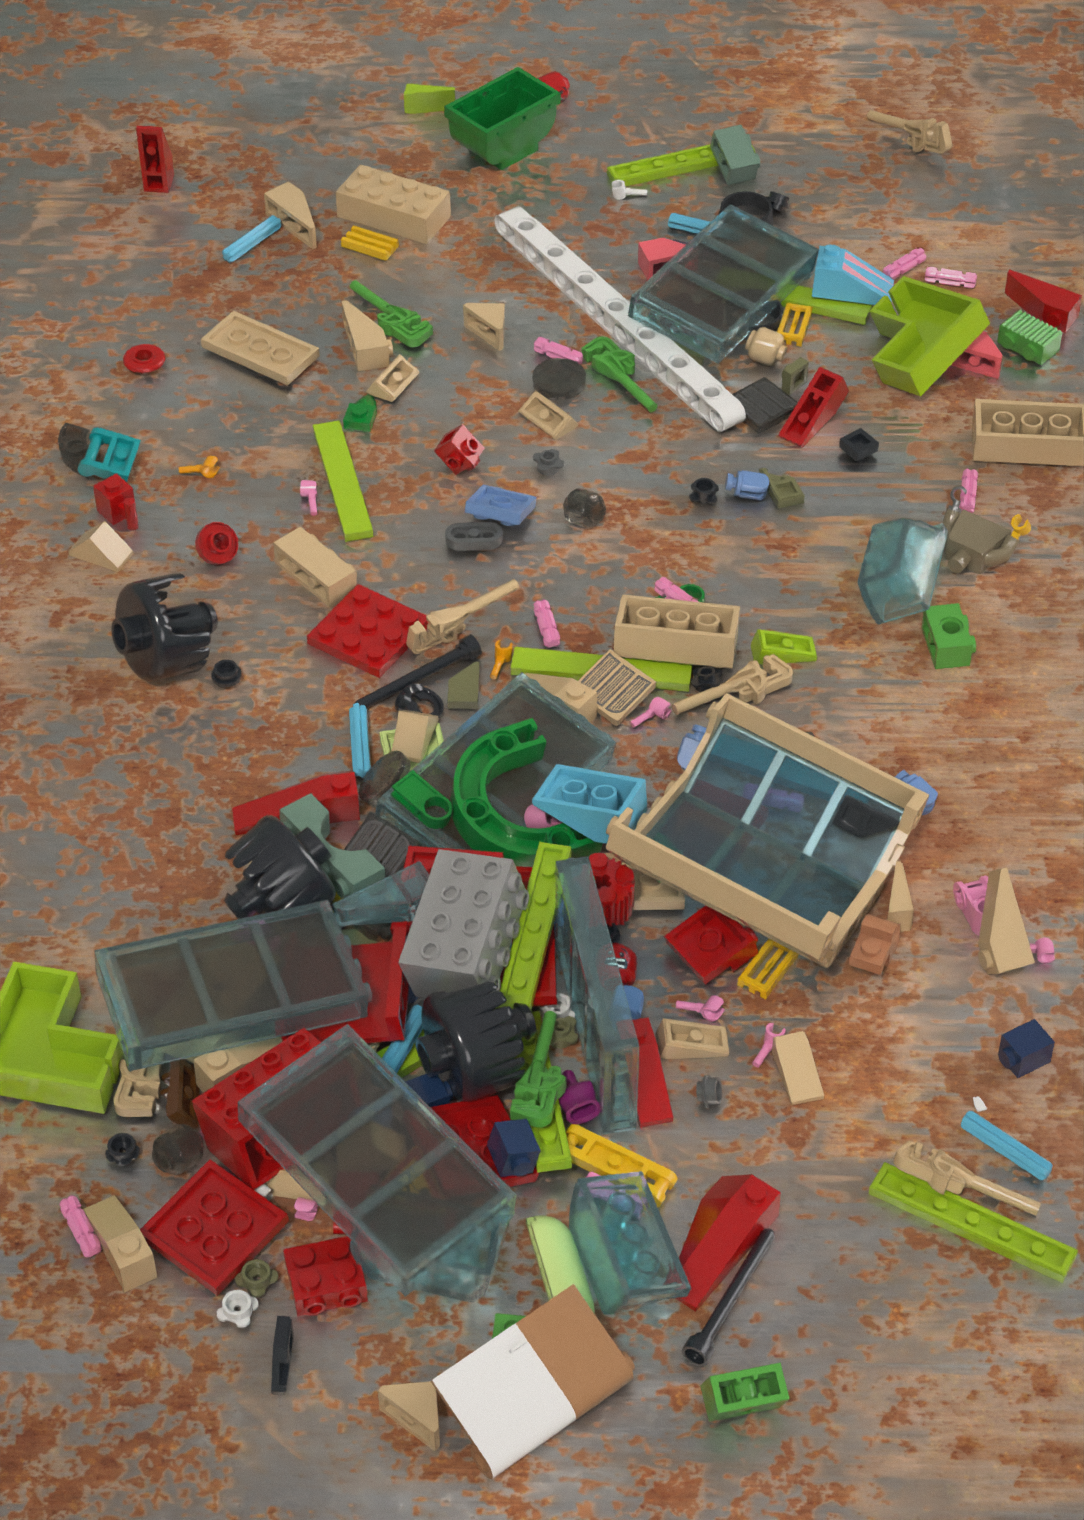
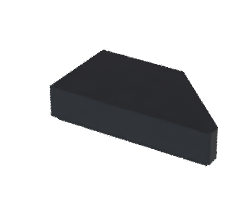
M846 795L832 824L862 838L896 827L900 821L850 795Z
M277 1316L273 1343L271 1394L284 1395L287 1391L294 1340L290 1316Z

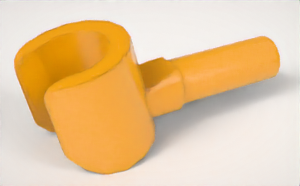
M208 456L203 464L179 467V473L197 472L206 478H213L220 467L214 466L218 460L217 457Z
M501 640L495 642V664L490 674L491 679H497L502 665L512 660L513 644L511 642L507 648H501Z

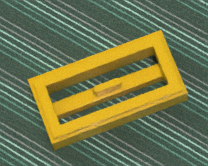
M353 225L351 232L348 231L346 237H342L341 247L387 261L399 247L398 239Z
M786 303L777 332L784 336L787 345H791L792 341L797 342L796 346L802 347L813 307ZM791 310H794L796 312L789 333L784 332ZM805 312L799 333L795 334L801 313Z
M769 938L758 951L759 953L755 955L738 977L737 986L744 988L745 985L748 986L749 992L753 994L756 991L760 992V997L765 1000L799 955ZM774 947H777L778 950L768 960L755 980L751 977ZM787 952V955L784 957V959L781 961L778 967L774 970V972L771 974V976L768 978L765 984H762L768 977V975L771 973V971L774 969V967L777 965V963L780 961V959L783 957V955Z

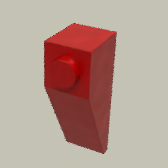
M137 126L136 134L144 192L169 193L174 178L172 153L163 128Z
M1009 270L1007 273L1005 294L1028 314L1034 316L1035 319L1039 318L1040 321L1048 323L1049 326L1052 325L1053 328L1056 327L1057 330H1061L1063 333L1068 331L1079 316L1082 295L1013 270Z
M819 367L778 434L779 438L803 448L836 414L847 396L849 389L844 378Z
M649 1017L616 1023L615 1049L640 1128L673 1122V1114L658 1045Z

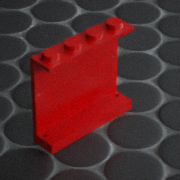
M394 922L392 942L301 950L296 931L291 932L289 945L284 947L286 969L281 970L283 992L278 993L277 997L280 1014L274 1019L275 1035L281 1037L282 1041H284L302 1028H305L327 1047L405 1040L410 985L398 962L410 931L408 922Z

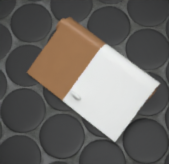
M573 1284L431 1380V1383L472 1442L473 1446L470 1448V1452L477 1467L487 1478L493 1479L631 1382L634 1378L632 1371L635 1370V1366L629 1355L618 1349Z

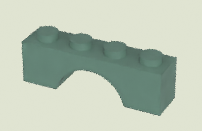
M311 793L279 809L280 821L295 836L304 828L309 827L328 849L332 857L323 863L321 867L331 880L339 897L345 898L355 907L385 890V868L367 849L357 851L342 850L330 845L325 840L330 834L329 811Z

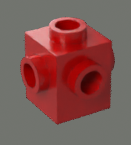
M462 424L446 433L434 452L457 475L464 470L471 471L479 464V456L485 448Z

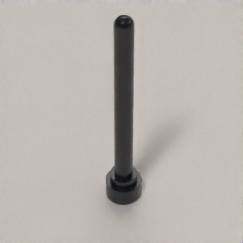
M469 634L460 639L452 651L358 699L355 703L369 708L400 692L406 686L417 683L460 659L471 661L482 654L480 644L472 634Z
M766 1228L761 1232L702 1331L690 1336L681 1351L685 1359L690 1363L700 1367L708 1364L714 1354L713 1339L775 1238V1232L772 1229Z

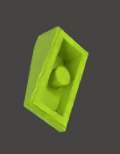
M407 83L404 91L405 113L416 114L444 111V106L456 100L455 87Z
M757 629L751 642L753 661L757 660L760 665H763L764 656L772 654L785 663L817 660L813 637Z

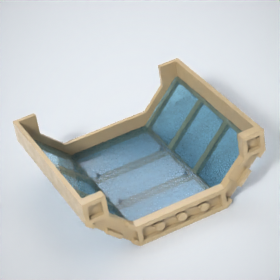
M726 693L718 703L714 701L709 707L706 718L709 719L706 732L684 773L677 781L671 780L664 796H658L653 802L649 814L643 813L635 830L628 827L633 809L627 807L619 817L614 816L606 829V834L609 835L606 849L627 865L828 969L879 898L889 872L892 868H895L896 861L899 860L905 849L904 844L913 828H916L922 816L929 794ZM846 795H850L900 821L896 827L862 838L833 825L832 822Z

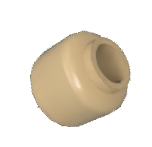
M760 327L757 331L753 330L751 332L745 349L748 350L750 359L770 367L777 360L780 362L783 360L787 346H784V336L766 327Z

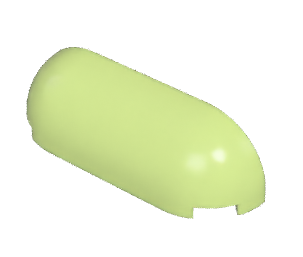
M537 1215L526 1218L527 1230L548 1301L574 1284L595 1314L592 1294L575 1239L569 1228L560 1220L551 1216Z

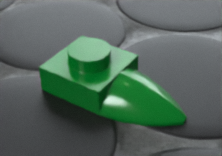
M367 394L355 403H349L343 419L344 429L371 432L377 415V404L372 395Z

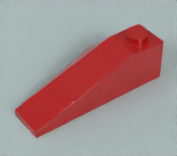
M350 770L320 774L233 807L235 835L246 834L266 815L275 816L280 820L279 809L310 793L329 811L330 824L360 820L355 772Z
M753 1174L722 1176L700 1201L667 1287V1293L696 1312L752 1248L761 1232L769 1228L778 1218L781 1192Z

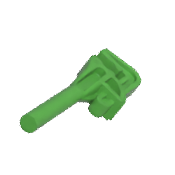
M357 280L351 282V290L383 312L377 315L378 325L383 328L385 335L394 336L408 347H418L433 334V326L427 320L421 322V316L417 312L390 305Z
M604 336L597 337L582 347L581 352L586 362L592 361V368L595 372L619 382L649 412H654L657 409L658 405L628 376L635 373L634 354L621 350L610 338Z
M546 1011L544 1013L533 1060L524 1076L516 1083L515 1099H512L510 1108L511 1120L527 1118L529 1125L533 1127H545L550 1124L556 1101L566 1091V1077L561 1075V1068L559 1066H552L547 1070L545 1066L557 1019V1014L553 1011Z

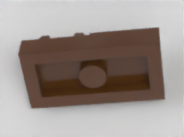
M179 1056L170 1060V1072L161 1076V1080L169 1087L161 1090L160 1094L167 1099V1117L188 1133L198 1128V1119L192 1100L199 1096L200 1088L196 1085L195 1068Z

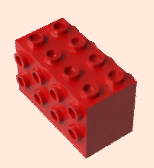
M305 1028L291 1035L192 1100L207 1149L253 1190L275 1177L280 1170L288 1168L327 1142L331 1137L340 1133L339 1124L348 1121V1115L362 1107L351 1066Z

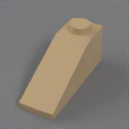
M288 181L264 193L266 215L269 217L275 215L277 218H280L283 228L311 249L317 248L315 225L304 192Z
M347 300L341 301L343 324L357 370L365 371L388 367L389 356L393 355L391 339L386 340L383 328Z
M525 673L507 689L508 695L576 734L583 731L597 717V692L573 678Z
M1007 867L990 871L988 876L978 941L980 948L978 952L979 962L982 968L986 970L987 975L999 974L1035 963Z
M275 1032L219 1044L194 1059L196 1085L204 1093L281 1043V1037H277Z
M115 1195L83 1209L124 1293L157 1278L154 1256L137 1224Z

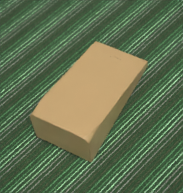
M896 861L887 920L899 923L900 932L910 931L914 910L903 863Z
M663 1018L656 1030L655 1037L661 1059L728 1057L729 1055L727 1031L724 1026Z
M801 1031L774 1037L772 1054L791 1105L824 1099L823 1089L805 1032Z

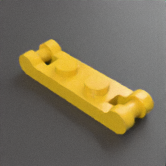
M571 1124L565 1131L572 1164L589 1172H595L618 1184L621 1181L624 1182L626 1188L645 1197L652 1198V1207L658 1208L661 1206L666 1198L665 1192L671 1190L678 1180L676 1174L670 1169L579 1125ZM583 1145V1148L579 1149L576 1146ZM648 1177L655 1180L654 1185L646 1182Z

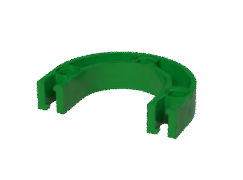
M533 718L496 729L473 742L463 753L457 764L450 796V802L453 807L451 815L461 837L473 850L503 852L504 858L513 859L515 866L533 867L539 842L571 846L572 854L568 867L584 862L593 853L601 852L603 843L589 839L564 823L547 828L519 826L503 818L490 804L486 794V787L494 778L504 772L543 759L547 741L543 735L533 740L535 731L538 729Z

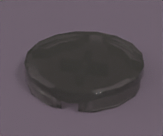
M554 358L545 360L533 370V387L545 398L551 400H558V397L571 399L585 389L586 372L580 364L569 359Z
M396 750L381 757L364 776L358 792L360 799L369 806L374 807L392 798L390 795L393 790L392 786L410 772L411 762L406 755Z

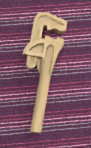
M870 110L867 114L868 120L906 130L911 135L907 138V143L913 147L914 152L927 150L942 154L949 151L952 147L949 126L944 121L936 123L934 118L906 120Z
M512 579L465 605L430 612L426 616L429 632L427 633L419 620L414 622V625L409 627L406 641L407 646L413 654H421L442 642L450 643L456 641L457 634L466 628L463 622L469 615L518 590L519 585L517 581Z
M774 654L764 656V669L759 667L757 660L749 661L745 667L718 687H712L673 703L672 710L678 715L722 697L726 693H739L738 699L746 703L752 701L757 705L764 700L766 694L791 684L793 669Z
M156 1041L151 1053L143 1061L140 1053L137 1052L131 1053L128 1060H120L121 1079L113 1098L114 1109L119 1116L152 1117L155 1112V1099L159 1100L161 1096L160 1081L163 1057L166 1052L156 1048Z
M909 1141L896 1152L893 1160L895 1167L927 1181L935 1191L944 1195L946 1190L955 1194H961L964 1187L972 1188L1035 1216L1038 1213L1041 1205L1040 1202L975 1175L941 1149L939 1151L932 1149L926 1162L919 1159L923 1148L922 1143Z

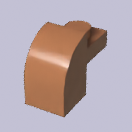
M867 914L861 924L860 934L851 952L849 965L880 975L884 966L889 967L898 946L900 924Z

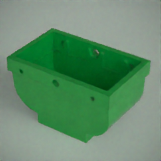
M516 67L444 106V117L448 119L450 135L454 141L498 169L504 170L538 151V142L549 133L555 122L557 105L561 103V93L520 67Z

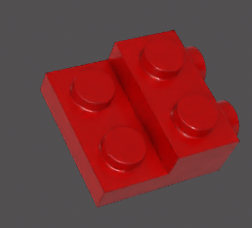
M706 905L664 936L670 948L705 985L728 967L734 972L759 953L756 945L759 940L752 929L746 926L743 928L739 922Z
M353 1235L283 1249L297 1317L318 1315L326 1310L340 1307L351 1308L359 1303L368 1302L367 1286Z

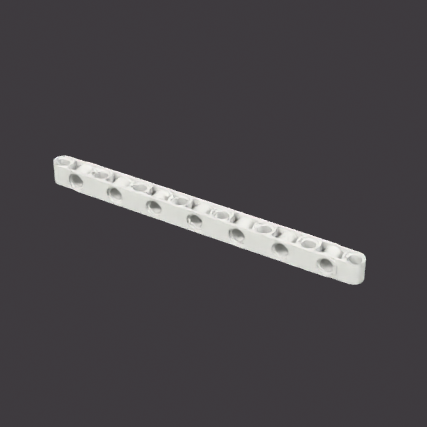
M517 206L495 216L494 221L497 231L516 251L621 346L634 354L635 358L715 430L722 432L745 420V409L737 398L522 207Z

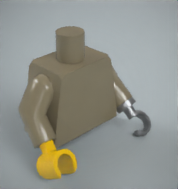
M963 486L954 487L950 493L953 504L952 506L948 505L941 526V543L946 548L945 558L948 560L949 569L954 573H961L966 568L974 573L981 574L989 567L998 566L1009 561L1020 543L1019 537L1027 535L1031 530L1029 520L1027 519L1023 526L1018 527L1022 517L1020 514L1015 515L1011 520V525L1014 529L1012 532L1010 529L964 509L962 511L959 508L961 501L955 499L954 493L956 490L962 489L967 494V490Z

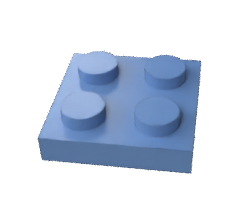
M483 484L466 501L464 513L473 514L477 519L499 520L503 525L515 526L519 525L535 508L537 497Z

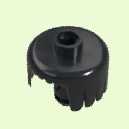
M181 573L134 581L125 585L119 593L115 619L111 627L113 642L117 651L124 655L126 662L133 672L143 680L158 681L198 672L207 662L204 659L209 657L210 648L203 647L210 644V634L217 629L218 619L214 607L205 602H199L198 605L190 603L167 608L165 604H159V602L167 598L168 594L167 591H162L161 589L168 587L171 584L170 581L185 578Z
M266 815L225 853V858H234L232 863L236 868H241L249 862L251 864L243 870L244 877L235 885L237 890L232 895L227 892L224 902L242 924L252 922L250 917L255 913L259 916L264 912L268 916L277 913L274 922L277 925L284 924L281 928L283 931L288 933L297 931L335 899V887L321 867L332 856L309 827L304 828L295 836L277 817Z
M487 981L449 993L445 991L434 992L423 1001L421 1019L424 1036L416 1039V1050L419 1060L429 1077L439 1075L442 1082H448L453 1097L459 1101L473 1102L513 1087L525 1074V1069L519 1070L524 1066L525 1059L523 1057L512 1058L521 1054L524 1050L521 1038L524 1037L526 1040H530L536 1033V1023L533 1014L524 1003H514L513 1009L509 1006L495 1009L504 1004L507 999L500 991L490 993L498 989L497 984Z

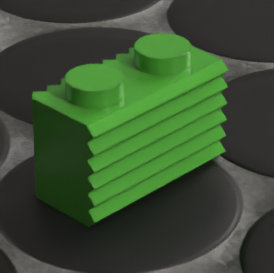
M1020 309L999 325L997 342L1004 348L1019 353L1025 359L1043 365L1060 350L1062 331L1040 321L1039 318L1031 317L1030 314H1026V312H1022Z

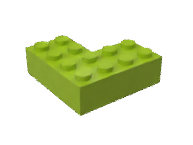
M903 276L888 291L899 315L897 316L889 297L885 295L869 311L880 335L892 338L877 353L872 362L882 383L921 397L990 325V322L979 299Z
M13 961L0 991V1096L105 1113L114 1090L113 1084H116L120 1074V1060H125L121 1035L70 1027L82 997L77 972Z

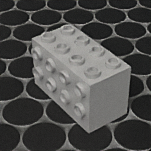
M438 849L398 962L415 996L426 998L434 992H454L487 981L494 982L498 986V989L490 993L500 990V975L503 967H506L509 963V948L512 939L518 936L520 928L519 919L522 910H526L529 902V893L524 887L521 874L518 873L513 859Z

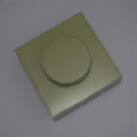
M799 357L783 369L781 391L791 395L807 383L809 361Z

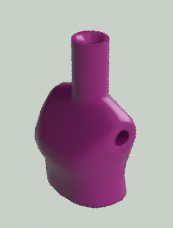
M565 1070L561 1075L566 1077V1091L558 1100L560 1107L566 1114L567 1120L571 1124H582L594 1119L600 1113L601 1107L597 1101L591 1081L578 1082L572 1070Z

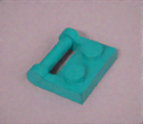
M93 428L89 436V447L84 459L78 465V472L85 477L96 475L102 478H108L117 473L127 482L141 440L103 428ZM104 443L108 444L109 447L103 463L95 461L101 445Z

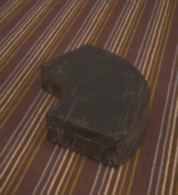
M65 422L58 437L60 455L63 462L72 471L81 475L78 472V465L84 459L89 447L87 443L89 441L90 429ZM98 453L95 460L97 462H101L100 453Z

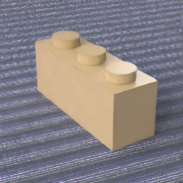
M298 527L273 542L275 564L328 607L331 608L338 604L357 585V572L351 564L344 562L332 549H328L318 541L315 535L309 534L302 527Z

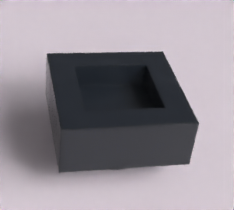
M859 428L840 438L839 448L858 462L877 452L879 442L862 428Z

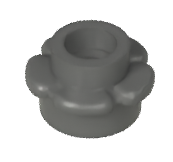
M704 1075L702 1081L697 1082V1099L699 1102L703 1101L706 1108H710V1105H719L721 1103L722 1085L719 1077Z

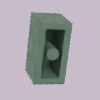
M737 125L714 130L710 148L727 185L754 180L758 168H760V158L757 153H754L749 134L745 133L743 126Z

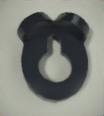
M413 683L406 686L395 700L396 711L410 710L422 713L418 709L417 703L411 699L412 696L420 701L430 702L434 708V711L430 714L438 716V719L444 710V704L439 695L423 687L421 683Z

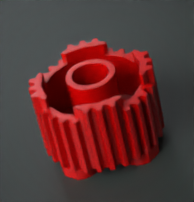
M604 853L591 854L589 859L585 860V863L580 862L579 867H575V871H572L570 876L569 900L572 904L573 914L577 915V923L582 922L583 927L588 926V929L591 930L599 925L605 927L608 924L611 927L612 923L624 925V921H629V916H632V907H634L635 879L633 870L627 867L626 864L622 865V861L616 862L615 858L610 860Z

